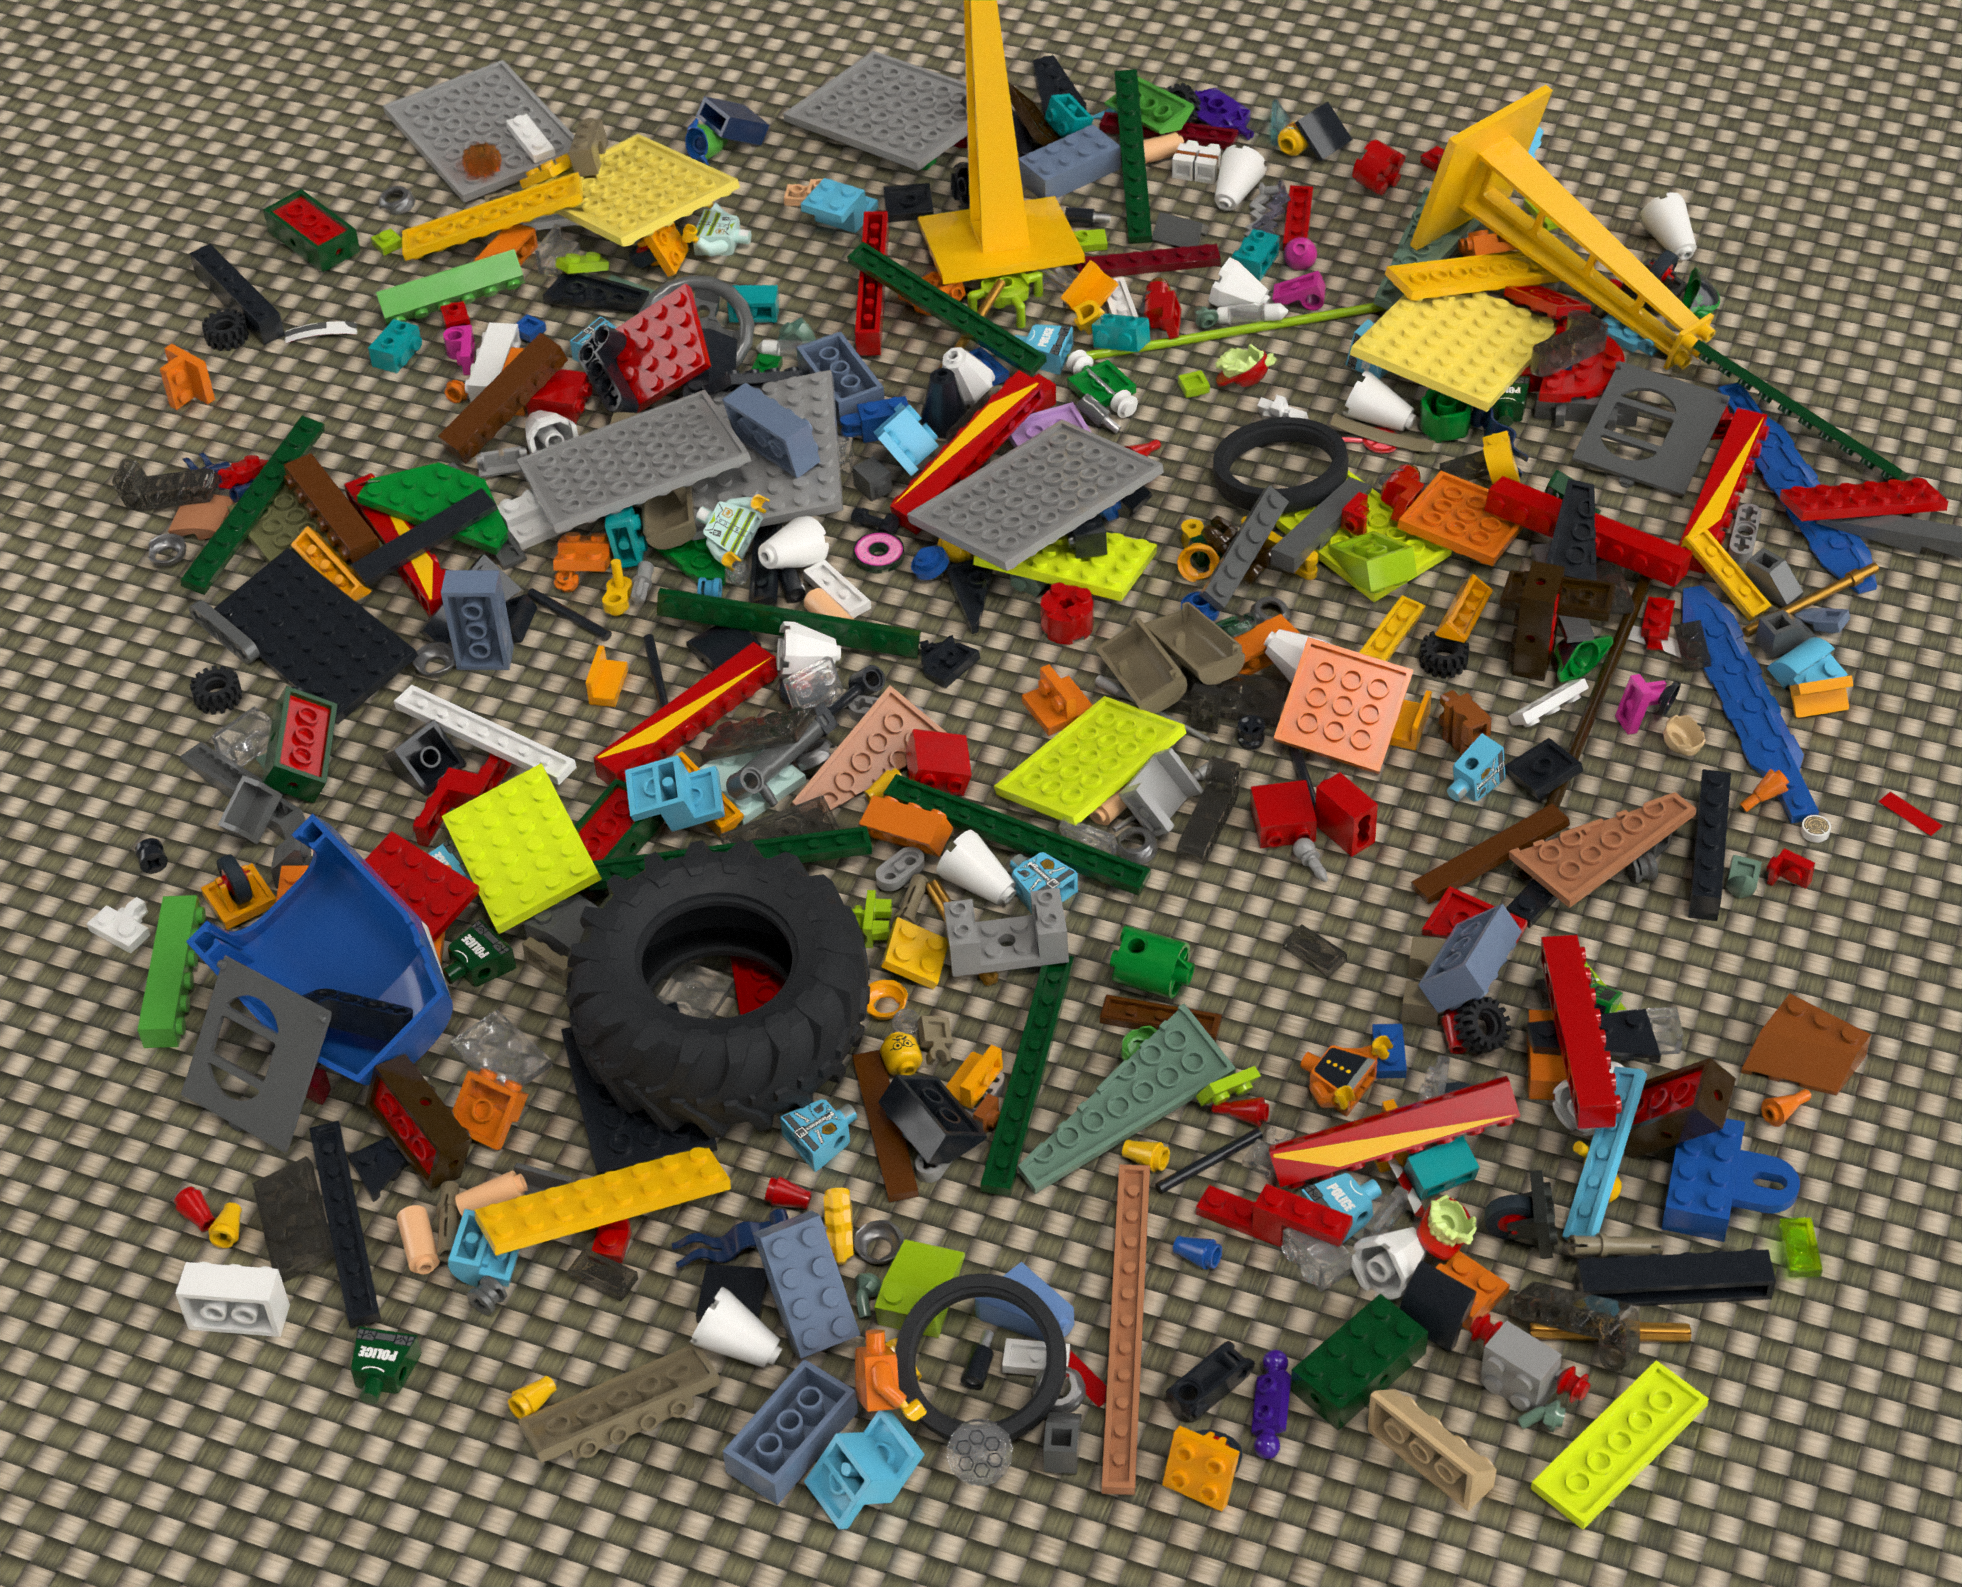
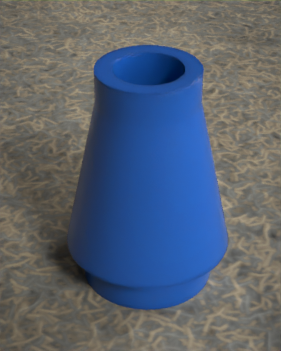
M1179 1235L1174 1241L1173 1253L1184 1257L1205 1270L1208 1268L1215 1269L1222 1256V1246L1217 1244L1214 1239L1190 1238Z

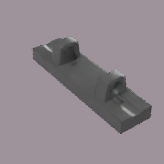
M1537 393L1534 418L1555 420V426H1565V421L1589 423L1601 398L1586 400L1584 397H1573L1571 402L1538 401L1539 393ZM1616 405L1605 428L1615 431L1616 425L1636 427L1638 411Z

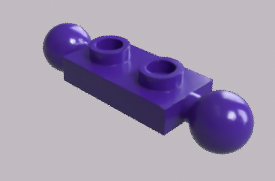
M1277 1349L1270 1350L1265 1354L1263 1367L1268 1374L1258 1376L1256 1382L1251 1432L1257 1437L1254 1442L1255 1452L1263 1459L1274 1458L1279 1453L1280 1441L1275 1434L1285 1432L1287 1425L1291 1375L1286 1371L1288 1368L1286 1354Z

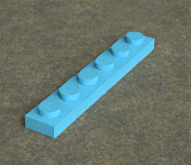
M1614 1068L1613 1073L1616 1076V1091L1614 1093L1621 1097L1622 1112L1621 1114H1616L1615 1127L1595 1129L1562 1237L1567 1241L1570 1235L1595 1236L1600 1231L1647 1074L1642 1069Z

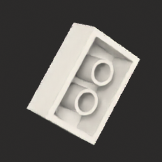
M186 1262L176 1291V1296L189 1330L281 1337L290 1307L279 1270L267 1266L258 1268L244 1267L238 1264L218 1265L208 1262Z

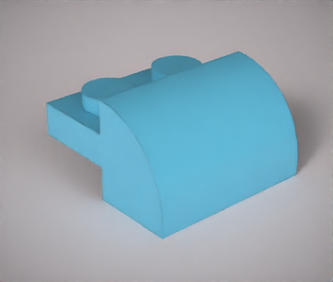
M1818 637L1807 639L1767 667L1784 689L1789 685L1848 675L1831 655L1835 648L1827 641Z
M464 1209L448 1259V1267L456 1278L474 1287H478V1283L484 1275L493 1277L504 1287H509L520 1249L495 1256L475 1220V1212Z

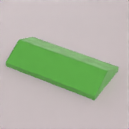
M1138 77L1142 125L1159 134L1181 130L1194 110V105ZM1115 94L1104 103L1108 108L1118 112Z

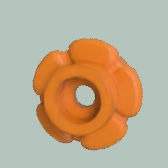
M452 380L446 385L445 395L449 401L460 403L462 400L467 399L468 393H465V384L463 382Z
M558 571L555 574L554 585L557 589L569 593L577 588L579 576L576 574V571Z

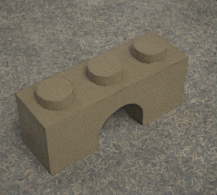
M586 118L579 122L568 152L574 173L578 172L580 177L599 173L602 164L599 154H605L608 146L601 118Z
M1413 936L1408 977L1422 979L1446 940ZM1406 981L1401 1022L1437 1027L1438 1015L1444 1016L1445 1010L1440 1013L1436 1011L1418 986L1420 982Z

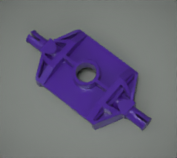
M1217 88L1194 91L1201 101V105H1199L1201 109L1196 111L1198 119L1209 126L1239 130L1238 134H1241L1248 140L1253 138L1254 131L1246 127L1250 121L1251 110Z

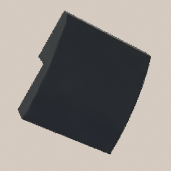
M1328 101L1295 122L1319 161H1322L1353 140Z
M715 625L688 640L686 646L701 663L706 661L715 670L751 643L755 642L759 646H761V643L748 630Z
M1421 1260L1412 1275L1399 1309L1428 1331V1340L1450 1352L1457 1345L1463 1322L1470 1316L1477 1291Z

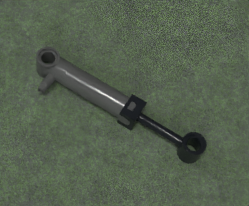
M869 665L853 673L848 680L849 690L830 706L826 707L823 702L809 709L797 719V723L738 772L730 775L726 782L729 795L736 800H743L759 792L771 807L777 805L778 801L766 783L817 740L833 731L839 725L834 716L858 695L868 696L881 690L885 685L883 671L875 665Z

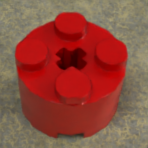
M1375 139L1364 147L1367 152L1362 160L1357 158L1353 167L1352 177L1356 179L1357 183L1379 195H1383L1390 185L1395 187L1400 181L1401 174L1399 172L1406 156Z
M1058 582L1052 584L1051 589L1042 596L1040 603L1041 629L1047 634V638L1050 641L1070 645L1073 644V640L1084 637V640L1087 639L1093 632L1094 605L1092 593L1089 589Z

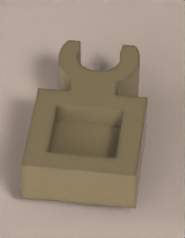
M921 1015L917 1023L921 1047H929L926 1062L928 1065H932L936 1060V1056H938L942 1061V1067H946L951 1060V1053L948 1049L953 1044L949 1018Z

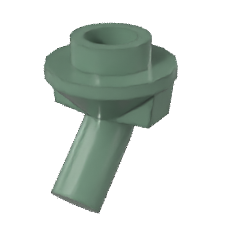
M1196 306L1194 309L1195 323L1198 327L1210 328L1217 323L1219 315L1216 310L1208 309L1206 306Z
M858 1273L855 1277L858 1316L860 1319L871 1317L869 1297H878L881 1281L872 1273Z
M1557 1399L1550 1404L1546 1403L1545 1407H1536L1519 1416L1518 1421L1522 1428L1525 1429L1543 1420L1549 1431L1554 1432L1555 1427H1562L1566 1408L1560 1407L1561 1401Z

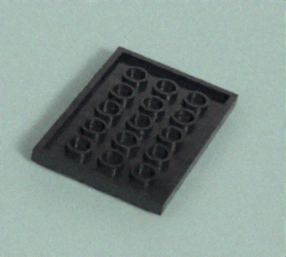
M677 1002L666 1004L680 1012ZM572 1027L561 1029L597 1176L609 1171L634 1166L638 1163L663 1158L667 1155L687 1152L696 1147L709 1148L711 1152L718 1150L716 1139L709 1138L697 1124L687 1122L674 1132L660 1129L645 1109L628 1113L620 1108L605 1084H598L591 1076L577 1046Z

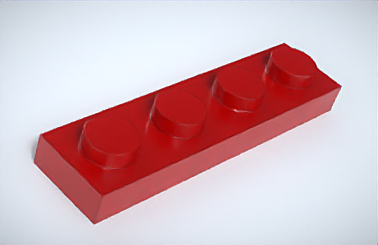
M1290 185L1283 251L1288 242L1294 238L1304 237L1308 239L1313 186Z

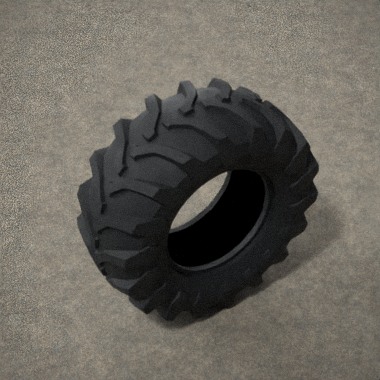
M701 840L690 842L685 856L664 861L656 851L645 856L644 871L628 880L614 874L606 882L610 894L598 908L585 906L580 918V923L585 930L579 943L571 944L567 967L573 968V971L568 972L566 990L567 1007H569L570 1012L569 1019L577 1046L591 1076L598 1084H605L620 1108L628 1113L645 1109L662 1130L674 1132L688 1122L697 1124L709 1138L723 1137L730 1125L736 1123L750 1122L759 1132L772 1128L774 1114L793 1106L799 1109L813 1103L812 1094L828 1080L840 1084L846 1073V1068L842 1061L847 1056L851 1047H859L865 1031V1026L861 1025L860 1022L865 1020L867 1004L870 1002V986H868L870 970L866 947L857 918L851 907L844 905L833 881L824 874L809 876L799 858L787 852L769 859L764 858L753 842L738 841L727 852H712L706 843ZM721 955L742 957L758 962L776 973L785 983L782 989L763 1006L746 1014L720 1019L699 1018L683 1014L670 1008L653 994L659 982L677 967L696 959Z

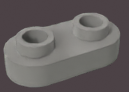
M906 847L885 861L876 870V883L878 887L885 891H895L909 882L913 875L919 874L924 869L923 852L916 847Z

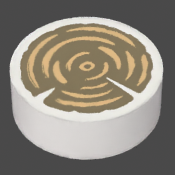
M1810 815L1803 820L1801 834L1806 840L1819 843L1827 840L1830 835L1831 824L1825 817Z

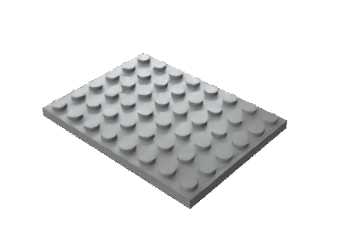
M872 51L784 112L783 116L785 122L919 171L967 136V110L960 103L961 99L966 95V83Z
M504 60L383 105L384 113L464 203L519 182V180L527 177L525 172L536 167L540 170V164L553 159L555 163V158L569 152L574 138L573 133ZM527 114L555 148L556 156L534 163L507 129L506 121L516 116Z
M831 370L752 386L753 388L760 389L770 399L774 398L784 408L791 409L801 419L805 418L809 421L813 428L812 435L814 441L819 448L818 455L821 462L797 479L742 442L749 452L750 462L744 463L739 468H731L720 472L715 477H707L696 481L692 485L696 534L692 541L706 538L703 534L706 525L696 521L699 509L703 506L714 511L719 501L726 503L728 499L754 497L756 494H760L770 499L769 502L766 501L762 505V508L767 510L766 513L759 512L763 517L759 527L788 522L796 517H812L843 510L834 381ZM733 391L718 392L710 395V398L731 426L722 399Z
M706 390L517 459L521 472L556 534L568 532L584 523L595 522L602 516L619 513L626 507L643 504L653 497L667 495L672 490L691 486L696 481L707 477H715L720 472L731 468H739L744 463L751 461L749 452Z
M1060 420L907 513L909 523L1008 571L1015 568L1025 559L1034 556L1049 544L1055 543L1057 539L1075 530L1084 522L1093 519L1103 510L1115 505L1116 502L1127 495L1134 493L1135 490L1146 483L1152 482L1154 478L1164 473L1162 463L1067 421Z

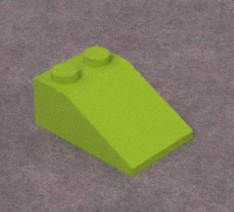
M1368 532L1328 545L1331 554L1353 581L1370 593L1382 592L1385 590V587L1391 585H1404L1409 579L1417 577L1413 547L1378 532Z
M905 1239L883 1279L874 1306L878 1325L900 1330L913 1306L927 1292L939 1284L959 1276L965 1252ZM949 1307L940 1312L930 1322L923 1335L939 1338Z

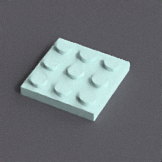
M750 733L699 768L701 770L712 766L717 767L722 793L744 814V818L740 822L743 826L771 807L759 792L743 800H736L729 795L726 788V782L730 775L738 772L768 747L767 744L753 733ZM790 763L766 784L779 802L805 784L806 775Z

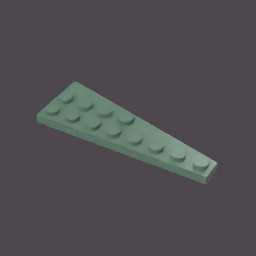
M1425 187L1423 195L1418 201L1417 208L1412 214L1411 221L1399 242L1398 250L1394 253L1390 266L1447 259L1458 248V240L1467 238L1468 233L1473 232L1481 222L1473 218L1416 251L1410 246L1430 191V188ZM1385 276L1375 295L1374 304L1389 310L1404 293Z
M1184 1003L1178 1007V1011L1167 1021L1165 1020L1159 1026V1029L1148 1040L1146 1039L1140 1045V1048L1127 1061L1124 1060L1096 1088V1092L1085 1102L1083 1101L1066 1121L1060 1123L1057 1126V1130L1044 1143L1041 1142L1018 1165V1172L1034 1194L1195 1099L1196 1095L1208 1084L1235 1074L1236 1068Z

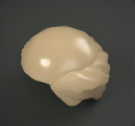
M1675 715L1666 721L1663 736L1664 742L1670 750L1685 756H1692L1700 751L1706 740L1704 732L1697 725V721L1693 720L1694 718L1689 715Z

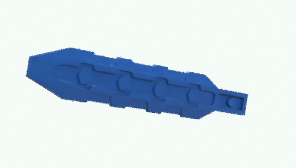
M1738 383L1717 388L1718 393L1730 396L1727 407L1729 413H1733V416L1737 408L1763 414L1748 391ZM1767 417L1766 426H1770L1769 434L1766 441H1761L1763 446L1759 458H1754L1753 461H1755V465L1762 473L1763 480L1768 488L1774 491L1780 500L1781 489H1791L1794 486L1809 488L1819 485L1817 474L1803 460L1785 428ZM1781 501L1792 523L1798 526L1809 542V548L1822 567L1835 577L1841 579L1845 577L1847 572L1855 568L1861 569L1873 563L1871 552L1860 536L1817 524V520L1801 521ZM1875 574L1865 578L1863 583L1850 588L1858 594L1876 590Z
M1704 586L1683 588L1682 626L1691 645L1696 648L1703 662L1704 672L1709 682L1714 685L1727 720L1733 724L1742 743L1741 749L1750 767L1763 777L1770 769L1774 772L1780 770L1789 781L1786 785L1788 791L1777 795L1791 824L1803 822L1810 815H1819V810L1800 774L1804 754L1795 736L1790 734L1780 714L1781 708L1776 698L1771 695L1762 677V670L1757 660L1752 657L1743 639L1744 634L1734 614Z

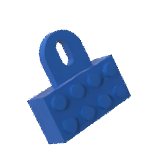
M1726 1118L1723 1129L1676 1145L1661 1229L1725 1242L1731 1206L1762 1213L1785 1211L1795 1203L1800 1188L1799 1176L1789 1163L1778 1157L1741 1150L1745 1122ZM1763 1179L1778 1182L1785 1188L1776 1190L1760 1187L1753 1181Z

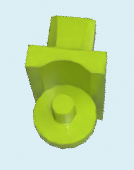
M867 890L865 910H863L862 906L856 905L852 911L857 918L860 929H863L865 934V947L873 948L874 940H887L890 935V921L876 920V918H892V899H878L876 897V890Z

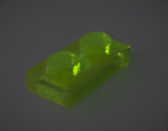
M1812 1217L1780 1218L1778 1227L1789 1278L1821 1277L1823 1268Z

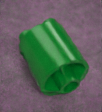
M1124 926L1120 936V942H1122L1119 950H1114L1110 958V966L1114 967L1112 981L1165 998L1174 999L1181 986H1188L1194 974L1195 964L1189 962V943L1136 927Z

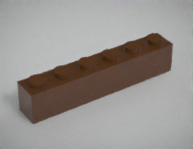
M540 332L438 435L445 449L465 464L475 457L479 450L489 440L493 439L496 433L546 385L547 381L557 371L562 369L568 359L561 346Z
M312 453L284 464L286 475L283 476L287 488L294 490L299 504L304 503L309 517H314L320 531L327 533L330 544L333 547L337 546L344 562L348 561L351 565L380 548L378 537Z

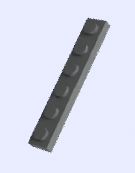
M1271 485L1267 486L1259 496L1199 594L1217 611L1225 608L1289 503Z

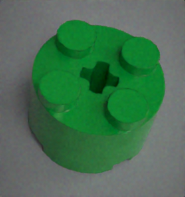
M1429 388L1426 391V395L1422 396L1420 428L1435 443L1465 438L1468 436L1470 429L1472 405Z

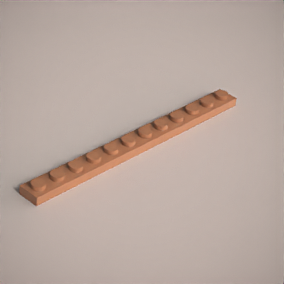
M1119 1164L1102 1494L1135 1495L1150 1183L1149 1165Z

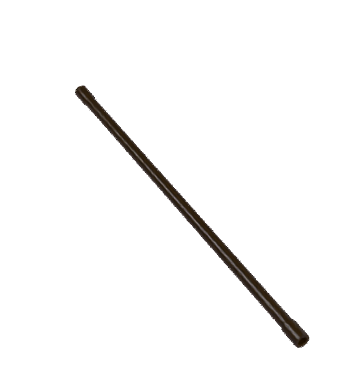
M1639 575L1614 636L1613 645L1609 648L1567 750L1577 760H1579L1651 584L1652 578L1645 575ZM1570 780L1550 792L1544 808L1553 803L1559 809ZM1518 866L1516 870L1517 876L1523 880H1530L1532 877Z

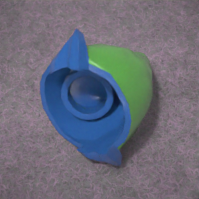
M696 118L687 128L685 137L686 149L692 159L709 166L708 160L724 148L728 139L721 138L708 126L699 124V120Z

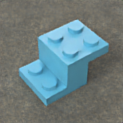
M823 178L801 203V211L815 215V221L852 233H856L863 226L864 211H876L878 209V200L865 196V190L827 178Z
M900 403L894 408L896 412L873 432L912 476L919 470L917 465L939 447L935 442L938 436L926 423L921 426L918 421L922 418L910 404L905 407Z
M676 755L625 770L630 816L634 822L661 814L673 832L725 817L720 776L716 766L689 773L679 756Z
M880 1410L873 1417L864 1432L836 1433L804 1483L837 1528L848 1529L864 1505L892 1503L925 1454L891 1410Z

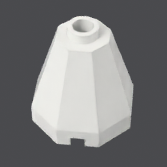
M1229 257L1218 274L1220 276L1218 282L1215 281L1212 286L1208 302L1217 307L1229 306L1230 309L1256 313L1261 309L1264 310L1265 304H1269L1271 299L1268 296L1269 290L1241 263Z
M961 347L951 348L943 355L942 368H947L954 372L965 405L969 404L971 407H976L993 393L992 381L995 380V375L982 361Z
M539 410L530 413L525 421L526 440L530 454L578 437L577 427L574 422L557 413Z
M784 621L781 624L779 632L784 633V639L778 638L777 670H780L778 674L780 679H787L798 672L822 671L833 668L835 662L840 661L841 646L837 645L836 639L796 622Z
M1279 629L1276 633L1272 631L1269 634L1264 646L1267 647L1265 651L1267 656L1292 683L1307 638L1310 637L1329 644L1332 643L1324 639Z
M1410 1227L1369 1236L1355 1243L1353 1250H1356V1252L1351 1256L1350 1265L1362 1288L1367 1291L1372 1288L1377 1292L1374 1295L1375 1297L1381 1293L1388 1300L1400 1298L1405 1294L1418 1263L1424 1260L1427 1252L1419 1242L1415 1228Z

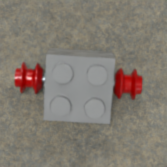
M1489 1313L1483 1317L1478 1316L1473 1321L1470 1327V1333H1472L1471 1341L1476 1342L1479 1339L1484 1341L1480 1383L1489 1392L1499 1394L1510 1401L1515 1408L1526 1412L1536 1407L1544 1406L1555 1392L1558 1395L1564 1392L1569 1393V1402L1571 1403L1577 1399L1581 1401L1587 1395L1591 1386L1587 1382L1589 1375L1584 1374L1581 1377L1575 1375V1366L1569 1367L1564 1371L1561 1370V1353L1507 1320L1504 1324L1502 1321H1498L1496 1324L1491 1323V1315Z

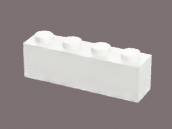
M489 322L486 332L482 334L481 347L477 348L476 361L471 365L470 378L465 381V393L469 394L470 403L502 372L511 347H520L521 340L518 324Z

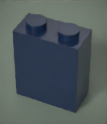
M704 96L695 116L721 138L762 145L770 126L744 104Z

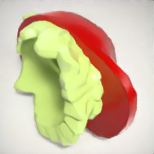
M1251 344L1248 346V350L1230 348L1215 363L1216 368L1222 370L1216 378L1217 386L1222 387L1232 382L1241 387L1258 384L1265 377L1269 366L1275 364L1277 359L1273 353L1266 354L1264 350H1258Z
M1448 1195L1436 1198L1431 1201L1416 1231L1418 1240L1435 1257L1442 1260L1451 1259L1464 1243L1470 1245L1474 1240L1473 1235L1477 1230L1475 1224L1476 1217L1471 1218L1466 1208L1454 1198H1449Z

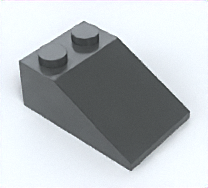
M575 893L527 919L524 923L527 939L532 937L540 943L544 942L555 953L568 957L571 944L579 943L585 930L580 923L585 906L598 907L579 893Z

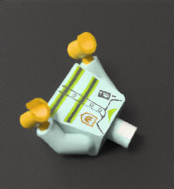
M716 202L707 206L709 209H704L697 227L692 224H686L682 234L684 242H693L695 255H708L710 257L732 255L738 243L750 244L751 231L740 229L739 218L725 212Z
M756 494L754 497L728 499L726 503L719 501L714 511L702 506L696 515V521L706 525L703 534L707 538L706 545L714 559L732 572L735 570L732 568V564L737 560L739 562L742 561L763 519L759 512L764 514L767 511L762 508V505L766 501L769 502L770 499L760 494Z

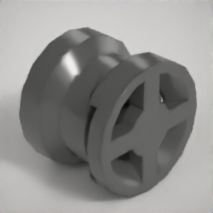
M1645 852L1626 866L1627 874L1632 884L1640 883L1642 879L1651 881L1658 878L1657 862L1652 852Z
M484 1275L480 1279V1285L477 1288H472L467 1293V1298L476 1310L488 1316L493 1313L498 1302H503L507 1298V1292L496 1279Z

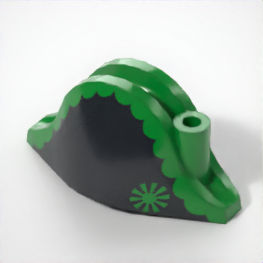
M1695 267L1690 273L1682 303L1696 317L1702 319L1717 309L1720 304V295L1717 289Z
M1594 636L1593 641L1567 643L1565 638L1562 639L1555 647V657L1559 666L1557 672L1558 680L1562 683L1580 678L1589 673L1613 645L1612 636Z

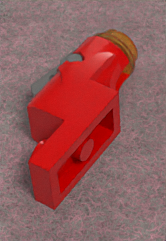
M1160 277L1154 278L1146 286L1139 314L1142 317L1149 318L1151 328H1162L1163 331L1167 332L1169 339L1178 338L1181 306L1175 291L1171 290L1167 280Z
M1400 465L1397 469L1380 477L1378 482L1382 486L1381 500L1386 505L1391 506V509H1394L1390 519L1397 522L1418 498L1424 487V484L1420 482V471L1414 465Z

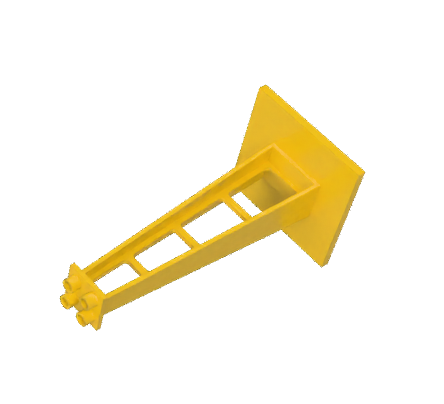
M963 0L970 209L918 217V226L941 281L944 285L1085 263V254L1056 197L1051 196L1024 201L997 0Z
M1544 85L1449 138L1411 240V247L1417 251L1475 218L1644 339L1652 340L1655 347L1668 355L1663 366L1666 370L1674 365L1685 369L1692 361L1691 354L1696 359H1699L1697 357L1699 352L1693 347L1698 340L1708 342L1715 335L1716 330L1710 326L1714 315L1709 313L1702 319L1697 318L1528 153L1553 91L1550 87ZM1514 189L1539 210L1536 220L1508 199L1511 197ZM1546 217L1590 253L1587 262L1543 227ZM1597 260L1638 295L1636 302L1594 268ZM1647 302L1680 331L1679 334L1676 335L1643 308L1644 303Z

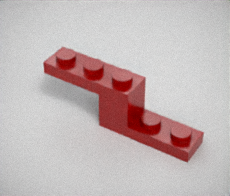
M490 753L485 765L480 767L478 774L449 767L444 776L439 778L432 796L427 798L420 816H417L414 820L413 832H415L418 845L425 847L430 845L444 821L442 816L447 814L451 808L456 809L499 786L512 763Z
M1267 1183L1256 1202L1208 1185L1196 1206V1215L1278 1247L1283 1245L1291 1229L1340 1247L1353 1224V1216Z

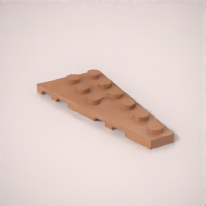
M889 685L789 806L812 823L863 793L887 769L891 771L896 768L900 771L907 767L905 749L913 729L947 732Z
M1674 792L1643 803L1642 808L1627 812V810L1617 812L1616 817L1603 821L1601 818L1561 832L1560 837L1545 842L1541 839L1533 842L1532 847L1521 851L1519 848L1510 850L1509 859L1570 908L1693 818L1696 814V808Z

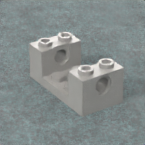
M1060 889L1031 891L1032 915L975 922L972 899L944 902L946 935L953 977L1069 962L1067 927ZM1005 941L1014 943L1008 947L1001 946V943Z

